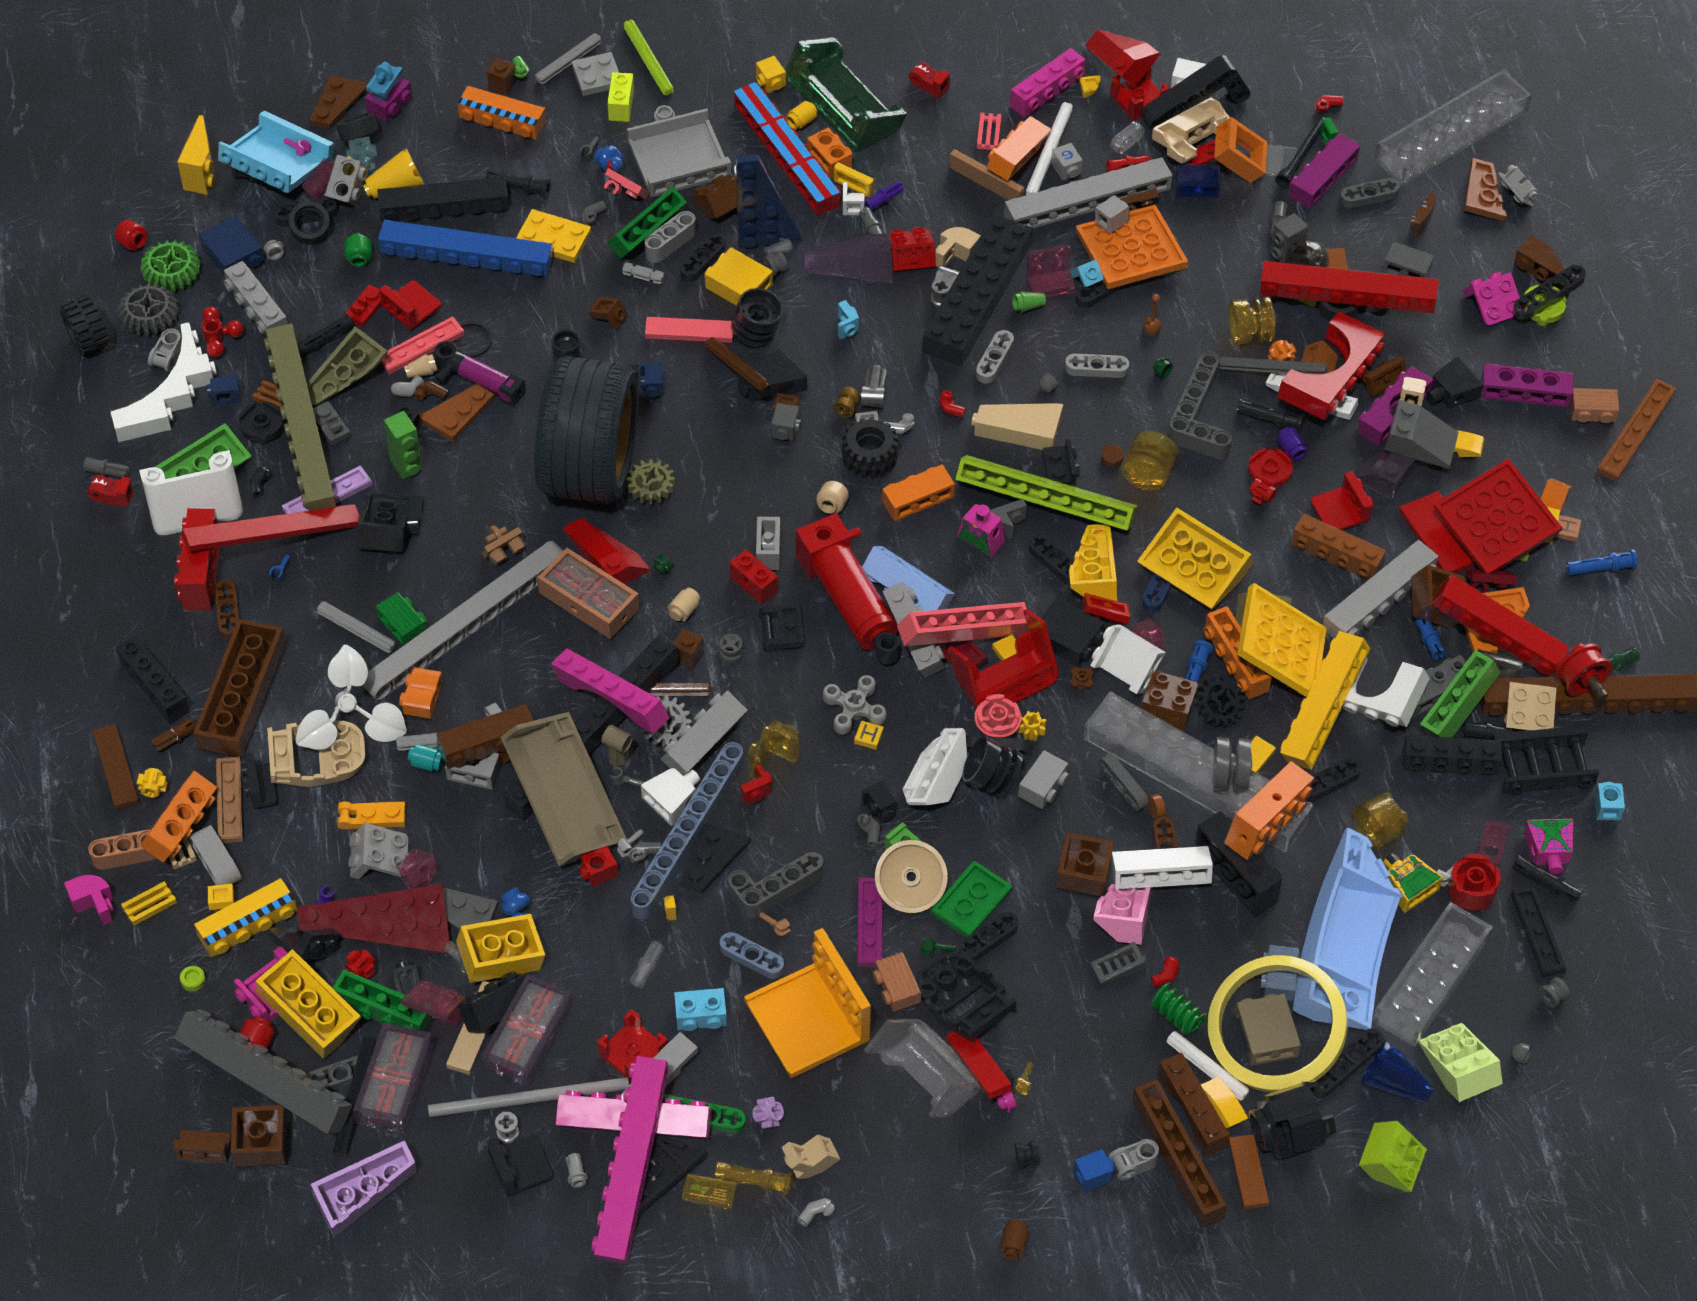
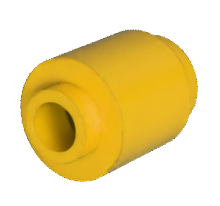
M803 101L788 112L786 116L788 125L794 130L803 128L817 118V109L813 103Z

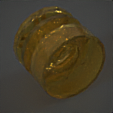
M1262 296L1260 300L1257 297H1253L1251 308L1245 298L1230 300L1228 318L1230 334L1234 345L1250 344L1252 342V335H1254L1257 343H1262L1263 339L1266 342H1273L1276 320L1269 296Z
M1155 431L1140 432L1134 437L1130 451L1122 464V473L1131 484L1138 488L1152 491L1162 489L1178 457V448L1170 438Z

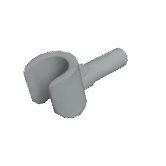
M640 829L627 840L625 838L619 840L617 851L623 858L629 856V852L633 849L631 845L644 834L643 831Z
M1453 866L1447 872L1438 869L1437 873L1443 877L1441 886H1447Z

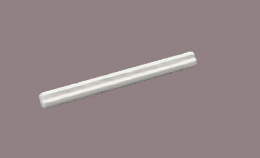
M1064 102L1060 107L1026 189V195L1034 192L1037 193L1040 190L1052 160V149L1057 148L1073 107L1071 103Z

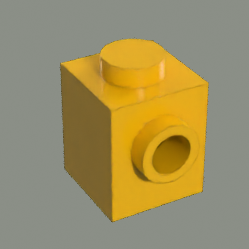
M775 56L756 62L757 82L760 87L763 86L767 93L786 86V71Z

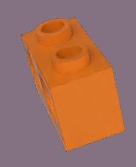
M829 127L807 138L809 153L812 157L817 158L820 167L829 174L830 178L834 177V166L837 162L852 168L853 153L851 149L846 147L841 142L839 136L836 133L834 134Z

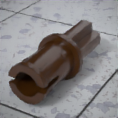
M189 717L174 727L170 726L169 730L151 740L153 747L157 751H161L175 742H181L183 737L194 732L196 722L192 723L194 719Z

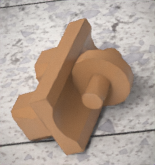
M495 525L489 527L490 535L485 537V540L490 544L484 547L485 551L482 552V555L485 559L490 558L498 566L507 559L502 549L509 547L514 555L520 553L525 548L521 539L522 531L517 527L507 533L508 531L505 526L500 529Z

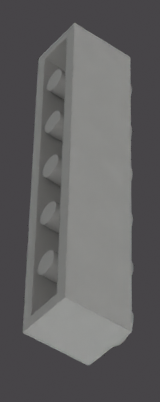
M1417 540L1324 616L1323 626L1327 628L1326 632L1333 638H1336L1339 631L1358 636L1364 627H1370L1376 617L1380 614H1386L1392 604L1400 602L1406 596V593L1412 589L1411 576L1426 565L1437 567L1439 556L1420 540Z

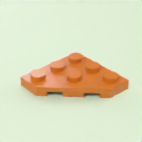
M1524 587L1483 593L1522 618L1529 611L1530 604ZM1464 626L1472 654L1475 650L1485 656L1498 654L1501 648L1497 644L1481 637L1474 630Z

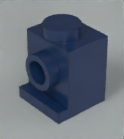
M662 362L640 363L641 389L646 388V397H664Z
M232 372V376L210 378V384H207L208 398L212 397L214 406L241 403L237 372Z

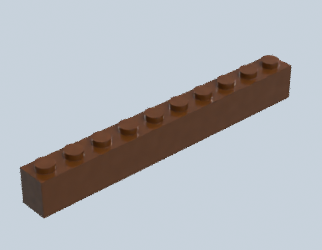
M1697 674L1608 676L1601 684L1608 694V697L1603 701L1598 698L1593 690L1579 696L1570 695L1566 690V683L1560 681L1557 677L1496 678L1480 700L1482 715L1498 716L1507 714L1509 682L1556 687L1555 713L1591 714L1594 712L1637 713L1640 711L1684 712L1687 710H1697Z

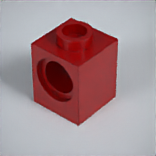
M608 846L581 856L579 871L584 881L588 879L591 887L618 877L617 863ZM601 866L599 869H594L593 867Z

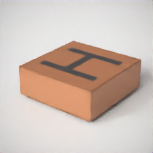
M1559 515L1558 522L1563 528L1554 537L1576 542L1581 520Z

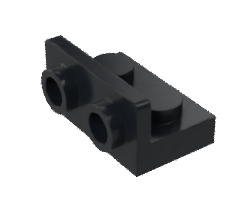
M1070 438L1065 439V446L1043 448L1042 455L1047 479L1075 487L1076 477H1080L1079 464H1075L1074 459L1077 457L1076 447L1071 445Z

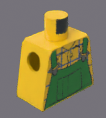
M1392 853L1383 861L1389 869L1390 876L1388 879L1393 887L1398 888L1403 895L1398 905L1404 913L1440 889L1443 877L1415 855H1410L1401 861Z

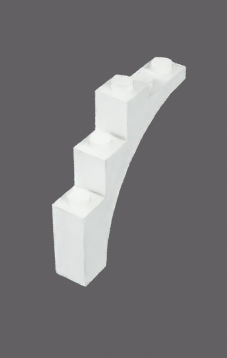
M189 323L180 324L182 332L181 352L175 367L166 380L145 398L127 407L111 411L118 442L171 430L169 421L173 420L172 411L193 407L191 398L195 397L193 389L207 386V384H210V378L217 374L214 361L209 362L207 353L202 354L201 348L195 346L196 343H199L196 330L191 331Z

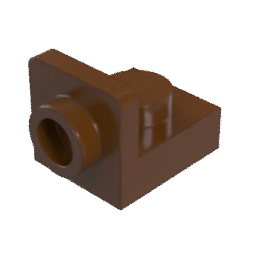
M599 297L588 311L592 318L609 320L611 326L616 329L628 315L621 301L617 298Z

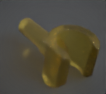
M1031 1062L1027 1063L1025 1071L1017 1079L1015 1090L1023 1096H1026L1032 1087V1083L1027 1081L1033 1068V1063Z

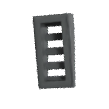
M1135 942L1091 962L1101 985L1147 968ZM1133 955L1135 961L1131 963L1128 956ZM1122 958L1126 963V966L1122 967L1119 961ZM1111 962H1115L1117 970L1113 971L1110 965ZM1105 965L1109 974L1104 975L1100 966Z

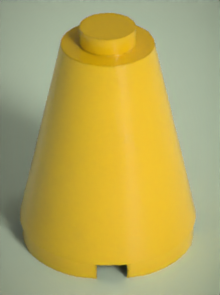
M406 148L366 178L367 184L363 185L368 197L373 196L374 199H377V189L424 185V182Z

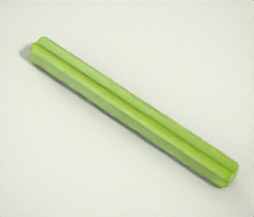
M631 19L625 21V31L663 95L672 94V84L637 25Z

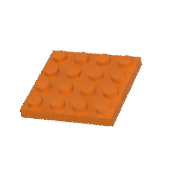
M1156 205L1129 211L1128 222L1110 234L1097 225L1095 221L1076 226V233L1092 261L1097 260L1107 289L1188 268L1186 256Z

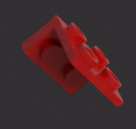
M916 227L912 231L896 229L886 234L887 241L891 247L893 271L936 267L935 242L928 229L924 227Z
M412 280L398 291L391 290L386 285L379 289L381 306L410 330L442 307V303L415 280Z

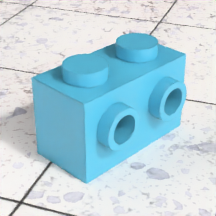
M724 988L674 992L677 1030L694 1031L698 1028L718 1029L721 1026H727Z

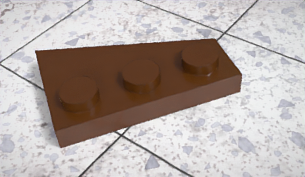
M330 75L310 117V126L331 130L346 114L345 111L351 105H355L363 93H367L366 86L368 83Z

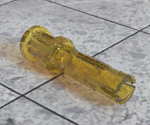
M721 1162L717 1163L715 1170L716 1179L761 1186L764 1191L772 1189L783 1191L785 1195H790L792 1189L793 1172L784 1174L773 1172L771 1168L764 1171Z

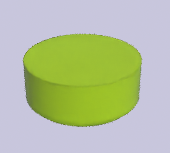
M197 966L185 968L180 974L182 987L190 992L200 990L206 982L204 971Z

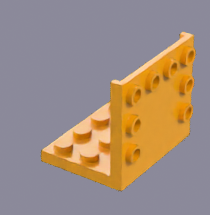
M823 928L814 932V942L812 943L814 950L812 959L814 964L744 996L745 1003L790 1078L796 1077L870 1041L871 1005Z

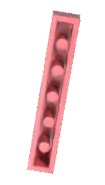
M1025 602L910 612L897 625L904 646L1007 637L1011 634L1017 636L1027 628L1023 612L1027 608Z

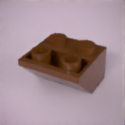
M732 174L725 177L720 175L712 180L713 183L706 186L705 184L696 188V193L689 197L708 219L718 218L737 207L736 176H732Z

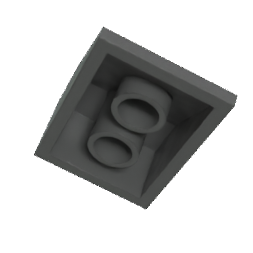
M1399 400L1392 417L1384 450L1449 469L1459 432L1423 407Z

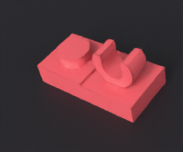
M607 169L605 175L611 180L605 183L604 188L609 191L615 185L613 193L619 196L623 186L627 189L626 194L634 199H637L638 196L644 200L649 194L647 190L615 171Z

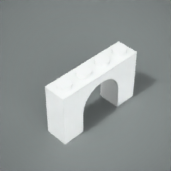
M1366 657L1342 707L1353 714H1356V712L1363 713L1372 720L1382 719L1391 726L1397 727L1401 725L1407 727L1430 679L1424 668L1402 662L1392 685L1384 693L1374 697H1364L1356 693V685L1368 659Z

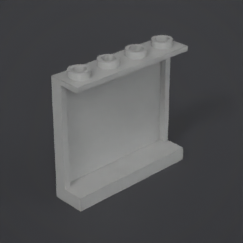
M708 109L627 129L628 145L650 197L662 195L672 186L678 191L712 182L714 178L720 175L725 177L731 174L730 159L724 156L709 122Z

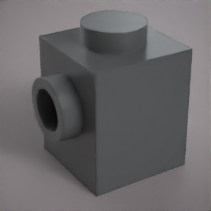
M777 403L771 424L772 438L793 441L795 433H799L801 428L799 407Z

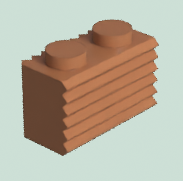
M1573 388L1570 401L1571 420L1580 422L1599 421L1602 423L1616 422L1619 413L1618 390Z
M902 952L876 961L873 977L876 984H881L883 988L882 997L886 1006L890 1005L894 1012L921 1003L920 989Z

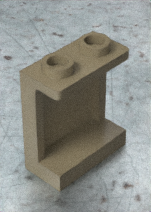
M1268 994L1263 998H1246L1237 1002L1235 1016L1240 1019L1249 1048L1248 1060L1250 1066L1298 1057L1301 1044L1285 994Z

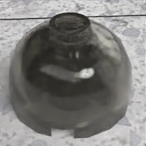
M1304 239L1295 243L1287 251L1285 263L1328 268L1330 258L1326 247L1322 243L1312 239Z

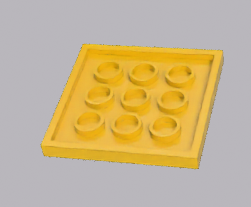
M1253 583L1248 587L1237 655L1307 697L1310 692L1311 683L1320 671L1327 628Z

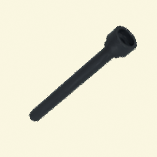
M1320 117L1287 168L1278 172L1275 181L1279 186L1283 188L1289 187L1291 180L1294 178V171L1320 133L1322 121L1325 117Z

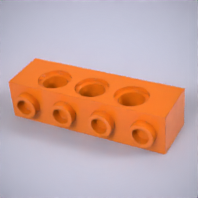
M193 771L140 846L163 863L169 855L174 858L182 847L178 844L180 840L185 841L192 833L191 824L197 825L204 815L201 811L203 807L208 809L214 801L215 797L212 794L217 786L196 771Z

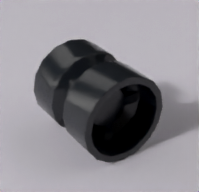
M566 329L560 330L553 335L552 350L554 362L565 356L582 358L580 337L576 332Z

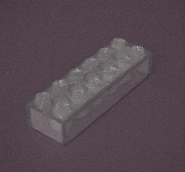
M1450 902L1376 1007L1372 1022L1416 1047L1487 944L1493 926Z

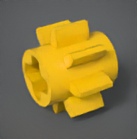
M1027 711L1025 717H1022L1018 733H1023L1024 739L1037 741L1039 735H1045L1046 719H1041L1039 712L1030 713Z
M149 768L145 770L144 774L138 775L136 784L139 785L138 790H141L142 795L155 798L158 797L160 791L166 792L168 782L165 781L166 776H163L162 771Z

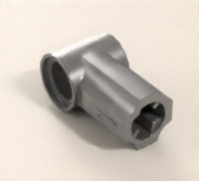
M873 365L867 369L865 386L862 387L861 406L879 408L884 406L886 369H883L880 365Z

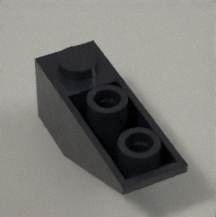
M516 971L509 972L502 976L503 980L500 982L488 983L484 986L483 991H476L466 995V1000L459 1003L458 1008L467 1031H483L501 1021L528 978V974H517Z

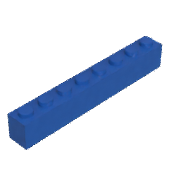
M384 220L378 237L379 250L382 254L548 277L554 258L552 243Z

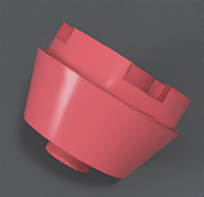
M1001 694L986 697V700L977 707L974 717L975 723L983 736L1009 738L1019 728L1022 720L1017 703L1015 702L1014 704L1006 699L1005 695Z

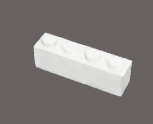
M1208 846L1112 852V875L1115 889L1212 883L1213 864Z

